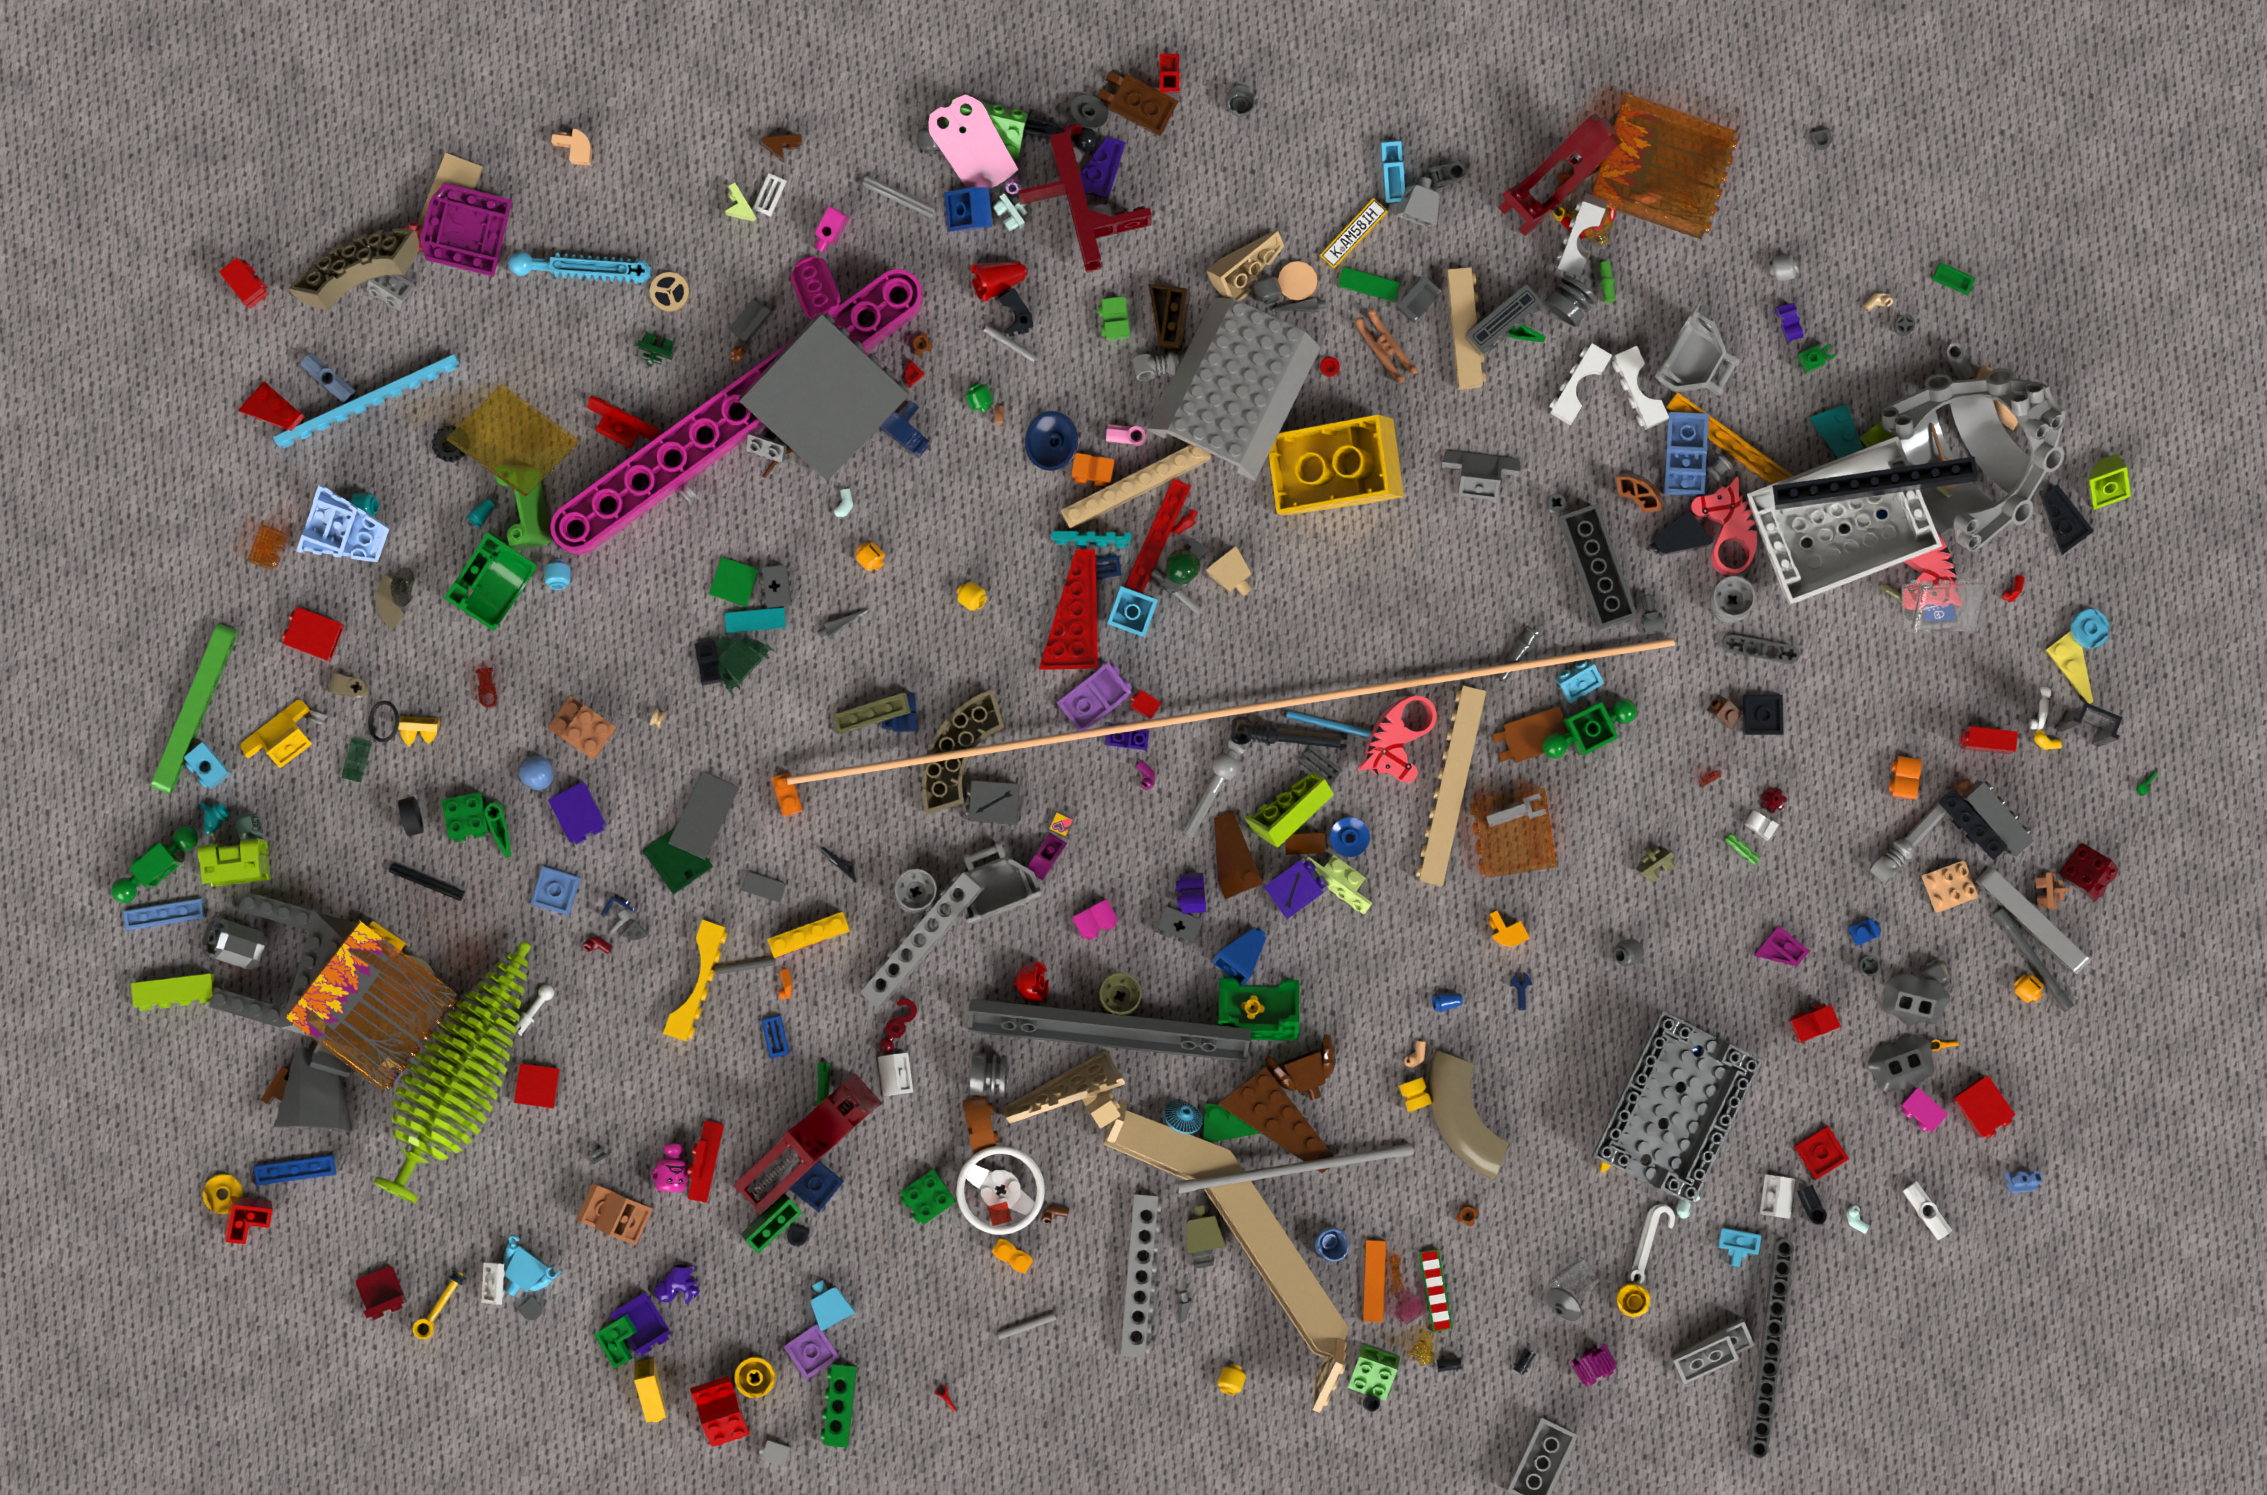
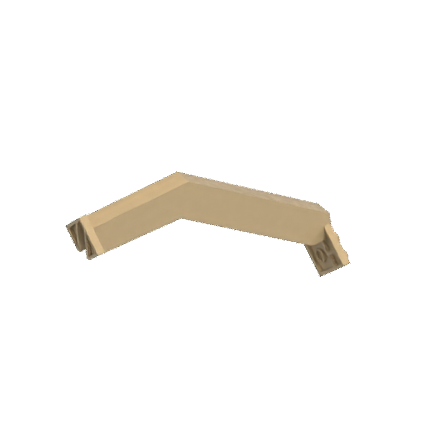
M1119 1100L1120 1108L1117 1109L1121 1116L1110 1122L1105 1131L1103 1145L1185 1180L1244 1172L1231 1150L1189 1134L1179 1133L1171 1127L1126 1110L1127 1102ZM1251 1181L1203 1188L1312 1353L1324 1357L1314 1383L1313 1410L1320 1413L1323 1406H1327L1329 1403V1393L1331 1390H1335L1338 1383V1375H1342L1345 1370L1346 1363L1344 1361L1347 1354L1344 1352L1347 1346L1345 1339L1349 1327Z

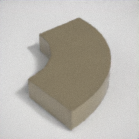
M384 574L377 590V607L384 622L393 630L405 615L398 604V593L402 586Z

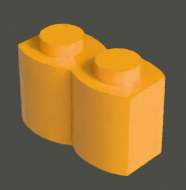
M999 1239L992 1250L998 1259L1009 1262L1013 1269L1021 1273H1026L1034 1261L1027 1252L1017 1250L1014 1244L1006 1239Z

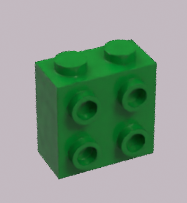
M478 792L441 800L448 839L458 843L466 841V837L474 836V839L486 837L485 833H490L484 813L486 807L483 793Z
M934 1169L900 1192L902 1194L900 1199L905 1207L910 1206L914 1211L911 1215L917 1224L921 1222L925 1225L957 1202Z

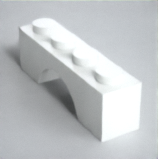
M1593 343L1589 348L1585 346L1580 354V357L1583 359L1579 365L1575 363L1570 371V374L1573 376L1570 381H1564L1560 388V391H1562L1559 398L1555 396L1550 405L1552 408L1550 414L1569 425L1572 424L1582 407L1576 395L1578 381L1587 375H1601L1612 357L1610 353Z
M1635 346L1615 355L1612 362L1616 373L1620 372L1622 376L1620 380L1621 385L1630 394L1628 400L1633 409L1636 408L1639 414L1636 416L1641 427L1644 426L1645 430L1667 421L1669 416L1662 400L1650 399L1643 395L1638 388L1637 375L1645 364L1638 347Z

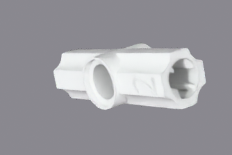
M1917 1181L1902 1190L1917 1211L1918 1216L1922 1218L1937 1240L1944 1238L1952 1231L1939 1213L1937 1206L1932 1203ZM1929 1205L1932 1209L1929 1216L1923 1214V1207Z

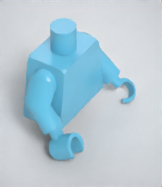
M509 1236V1243L504 1252L503 1264L504 1276L511 1280L504 1290L514 1297L520 1288L526 1292L545 1288L554 1278L561 1274V1270L557 1273L554 1272L553 1267L555 1264L548 1266L524 1247L518 1246L517 1248V1244L513 1239L519 1241L518 1236Z

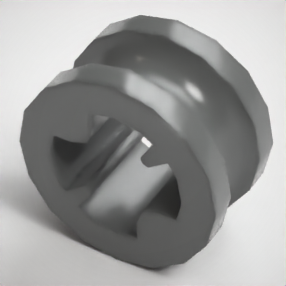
M604 1147L588 1156L593 1159V1165L608 1156V1153L604 1152Z

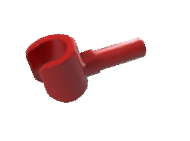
M942 1385L946 1390L945 1393L940 1395L936 1389V1394L943 1398L952 1412H954L956 1407L948 1395L949 1390L946 1386Z

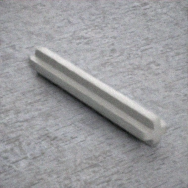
M865 176L862 182L864 187L929 218H932L935 213L934 207L872 177Z

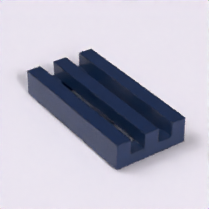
M1119 556L1096 559V563L1116 562L1115 565L1096 567V571L1117 569V572L1098 574L1096 579L1121 576Z

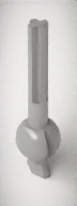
M1228 741L1227 754L1222 753L1214 759L1212 767L1215 775L1182 833L1191 838L1194 837L1225 779L1230 780L1238 774L1239 762L1236 759L1239 755L1246 752L1244 748Z

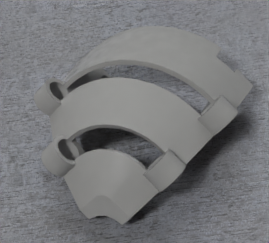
M2006 368L1994 369L1986 375V378L1952 381L1951 377L1945 374L1930 376L1924 383L1925 389L1893 402L1881 411L1883 429L1895 437L1898 436L1909 465L1912 466L1941 461L1930 428L1931 423L1934 424L1944 458L1955 459L1943 436L1936 414L1937 409L1950 403L1957 429L1972 457L1975 456V461L1987 476L2008 493L2005 498L1994 503L1973 482L1961 483L1953 488H1945L1952 493L1951 498H1947L1935 488L1920 489L1934 527L1940 537L1954 530L1956 542L1970 551L1984 546L2011 522L2016 525H2022L2028 521L2033 512V504L2030 499L2046 472L2055 471L2064 459V451L2058 446V442L2065 421V411L2053 399L2049 386L2042 382L2014 379L2013 372ZM1993 399L2001 402L2015 415L2028 438L2031 450L2030 456L2021 450L2006 432L1996 412Z

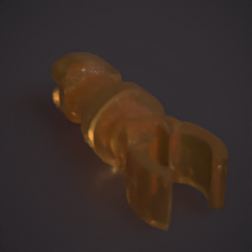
M1392 1255L1390 1257L1392 1273H1390V1278H1392L1390 1291L1392 1295H1395L1394 1289L1398 1286L1400 1288L1399 1293L1403 1294L1404 1287L1400 1280L1402 1273H1400L1399 1265H1401L1400 1257Z

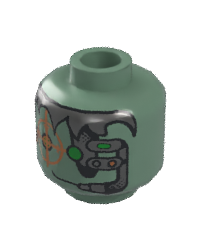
M254 813L241 814L239 819L236 820L235 826L240 840L256 839L263 835L261 818L254 815Z

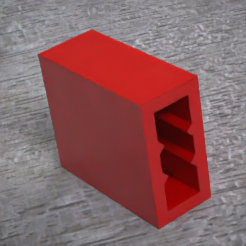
M297 607L290 614L289 621L291 623L289 628L283 632L282 640L284 641L282 644L330 662L345 625Z
M1970 726L1963 729V733L1960 732L1959 744H1962L1963 750L2011 754L2016 752L2018 731Z
M1984 1075L1952 1098L1979 1138L1986 1137L1988 1139L1996 1133V1128L2001 1125L2002 1127L2009 1125L2013 1121L2012 1117L2016 1115L1988 1075Z

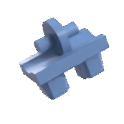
M2030 1170L2004 1174L2008 1180L2006 1186L2009 1188V1192L2014 1194L2039 1190L2038 1184L2043 1182L2040 1171Z

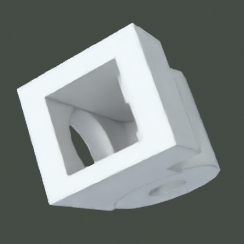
M1754 810L1744 823L1765 840L1771 838L1779 825Z

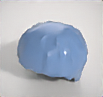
M534 755L523 761L519 769V777L524 785L531 789L544 790L553 782L554 771L547 758L542 755Z
M1332 1226L1319 1231L1314 1241V1247L1320 1258L1336 1262L1342 1260L1347 1255L1349 1243L1344 1231Z

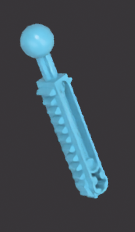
M517 251L511 255L508 262L511 272L518 276H524L530 273L531 270L550 271L551 274L555 275L556 279H559L560 275L564 279L570 275L572 280H574L575 276H578L579 280L586 276L588 281H590L591 277H594L595 281H598L601 277L603 282H606L607 278L614 282L616 278L619 283L626 279L627 284L631 280L635 284H644L651 278V267L648 266L646 261H639L638 259L632 263L631 259L624 262L623 258H620L619 262H616L614 257H612L611 261L604 257L603 261H600L599 256L595 260L588 256L587 260H585L583 255L579 259H576L575 255L568 258L567 254L561 258L560 254L556 253L555 257H550L549 260L535 259L527 252ZM629 268H631L632 271H638L639 268H642L644 273H641V275L638 276L636 272H631L630 275Z

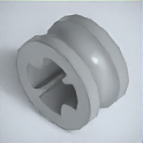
M685 483L682 489H678V492L689 503L692 502L691 499L693 497H697Z
M310 711L311 717L308 720L325 726L324 720L328 716Z

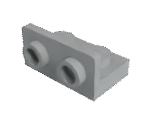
M383 275L368 280L367 292L371 296L386 302L391 308H396L400 311L403 308V302L414 290L415 284L400 275Z

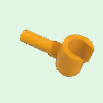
M1937 1039L1931 1041H1936L1940 1044V1047L1932 1049L1933 1051H1939L1941 1048L1959 1046L1958 1041L1940 1042Z

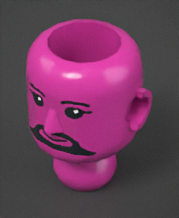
M665 1143L663 1147L665 1159L657 1161L656 1167L652 1171V1179L655 1181V1187L658 1191L683 1192L688 1182V1166L684 1160H679L682 1146L681 1144Z

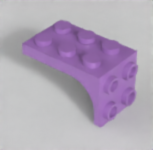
M1106 661L1099 670L1057 702L1058 706L1078 731L1088 730L1131 696L1130 690H1132V686L1126 678L1122 680L1119 677L1120 671L1113 662L1109 664Z

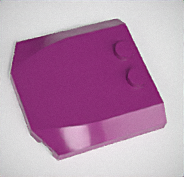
M444 183L429 201L422 230L421 243L426 261L494 277L512 200Z

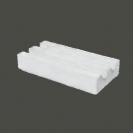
M768 173L752 209L771 217L787 181ZM773 179L774 182L761 208L759 204L770 180ZM780 182L781 184L768 211L766 210L777 183Z

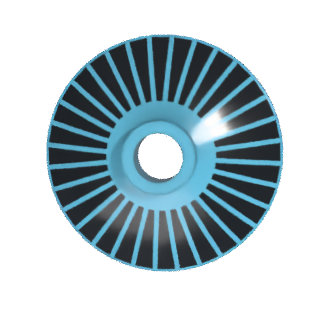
M1181 1100L1172 1101L1164 1109L1166 1123L1179 1133H1195L1202 1125L1200 1112L1188 1102Z

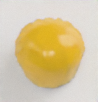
M1637 1283L1625 1284L1617 1292V1307L1623 1315L1635 1318L1636 1316H1641L1648 1311L1651 1301L1650 1294L1643 1285Z

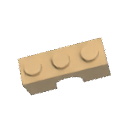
M1110 1090L1082 1099L1100 1129L1121 1116L1117 1110L1120 1106Z

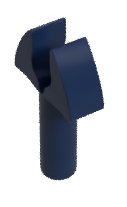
M1525 972L1523 973L1524 982L1522 986L1517 981V973L1514 974L1510 982V987L1514 986L1517 989L1518 1009L1520 1011L1526 1010L1525 989L1527 986H1532V982Z

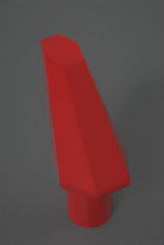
M1191 509L1188 516H1183L1171 532L1179 535L1195 525L1194 519L1198 512Z

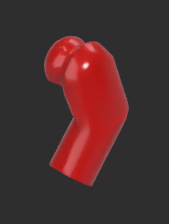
M2016 575L2012 590H2004L2002 599L2014 602L2022 593L2025 577Z

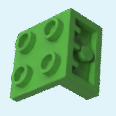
M1362 1343L1358 1361L1348 1388L1369 1396L1374 1395L1378 1399L1385 1401L1397 1373L1401 1356Z

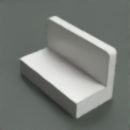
M908 1053L878 1057L882 1095L885 1097L913 1093Z
M1765 1174L1760 1214L1789 1219L1795 1179Z

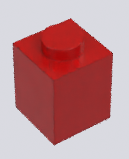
M1143 690L1139 693L1135 692L1129 701L1132 703L1131 709L1149 720L1153 718L1162 703Z

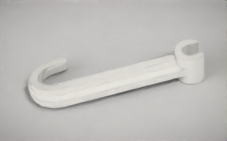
M1658 1204L1649 1209L1632 1270L1628 1273V1281H1633L1635 1274L1638 1275L1637 1283L1641 1284L1645 1279L1644 1271L1661 1213L1666 1212L1668 1214V1228H1673L1675 1215L1673 1210L1667 1205Z

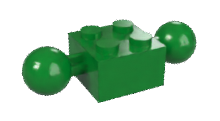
M1620 699L1614 703L1612 711L1607 713L1603 702H1595L1561 719L1567 733L1564 735L1557 733L1547 735L1542 742V750L1547 757L1557 759L1566 753L1567 746L1573 744L1578 755H1586L1618 739L1619 737L1613 723L1628 724L1632 722L1637 716V707L1629 699Z
M180 826L174 831L173 841L169 845L163 843L152 844L147 849L148 853L143 857L139 856L132 861L131 864L133 866L129 870L133 875L130 878H119L112 884L111 895L114 900L119 903L132 901L137 894V887L140 884L146 888L153 889L182 864V861L176 856L180 850L189 851L195 848L199 839L197 831L191 826Z

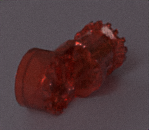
M493 668L477 669L475 672L478 674L479 686L477 687L479 702L485 708H494L498 703V696L496 695V687L492 679ZM486 694L494 696L492 704L487 705L484 703L483 698Z

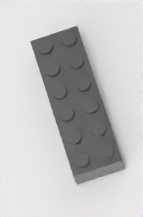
M1598 503L1560 516L1558 521L1597 631L1636 618L1637 613Z

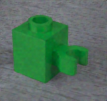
M1831 344L1825 345L1821 351L1817 345L1801 352L1797 356L1804 374L1823 367L1826 364L1825 360H1832L1836 357V354L1827 355L1826 350L1832 347Z

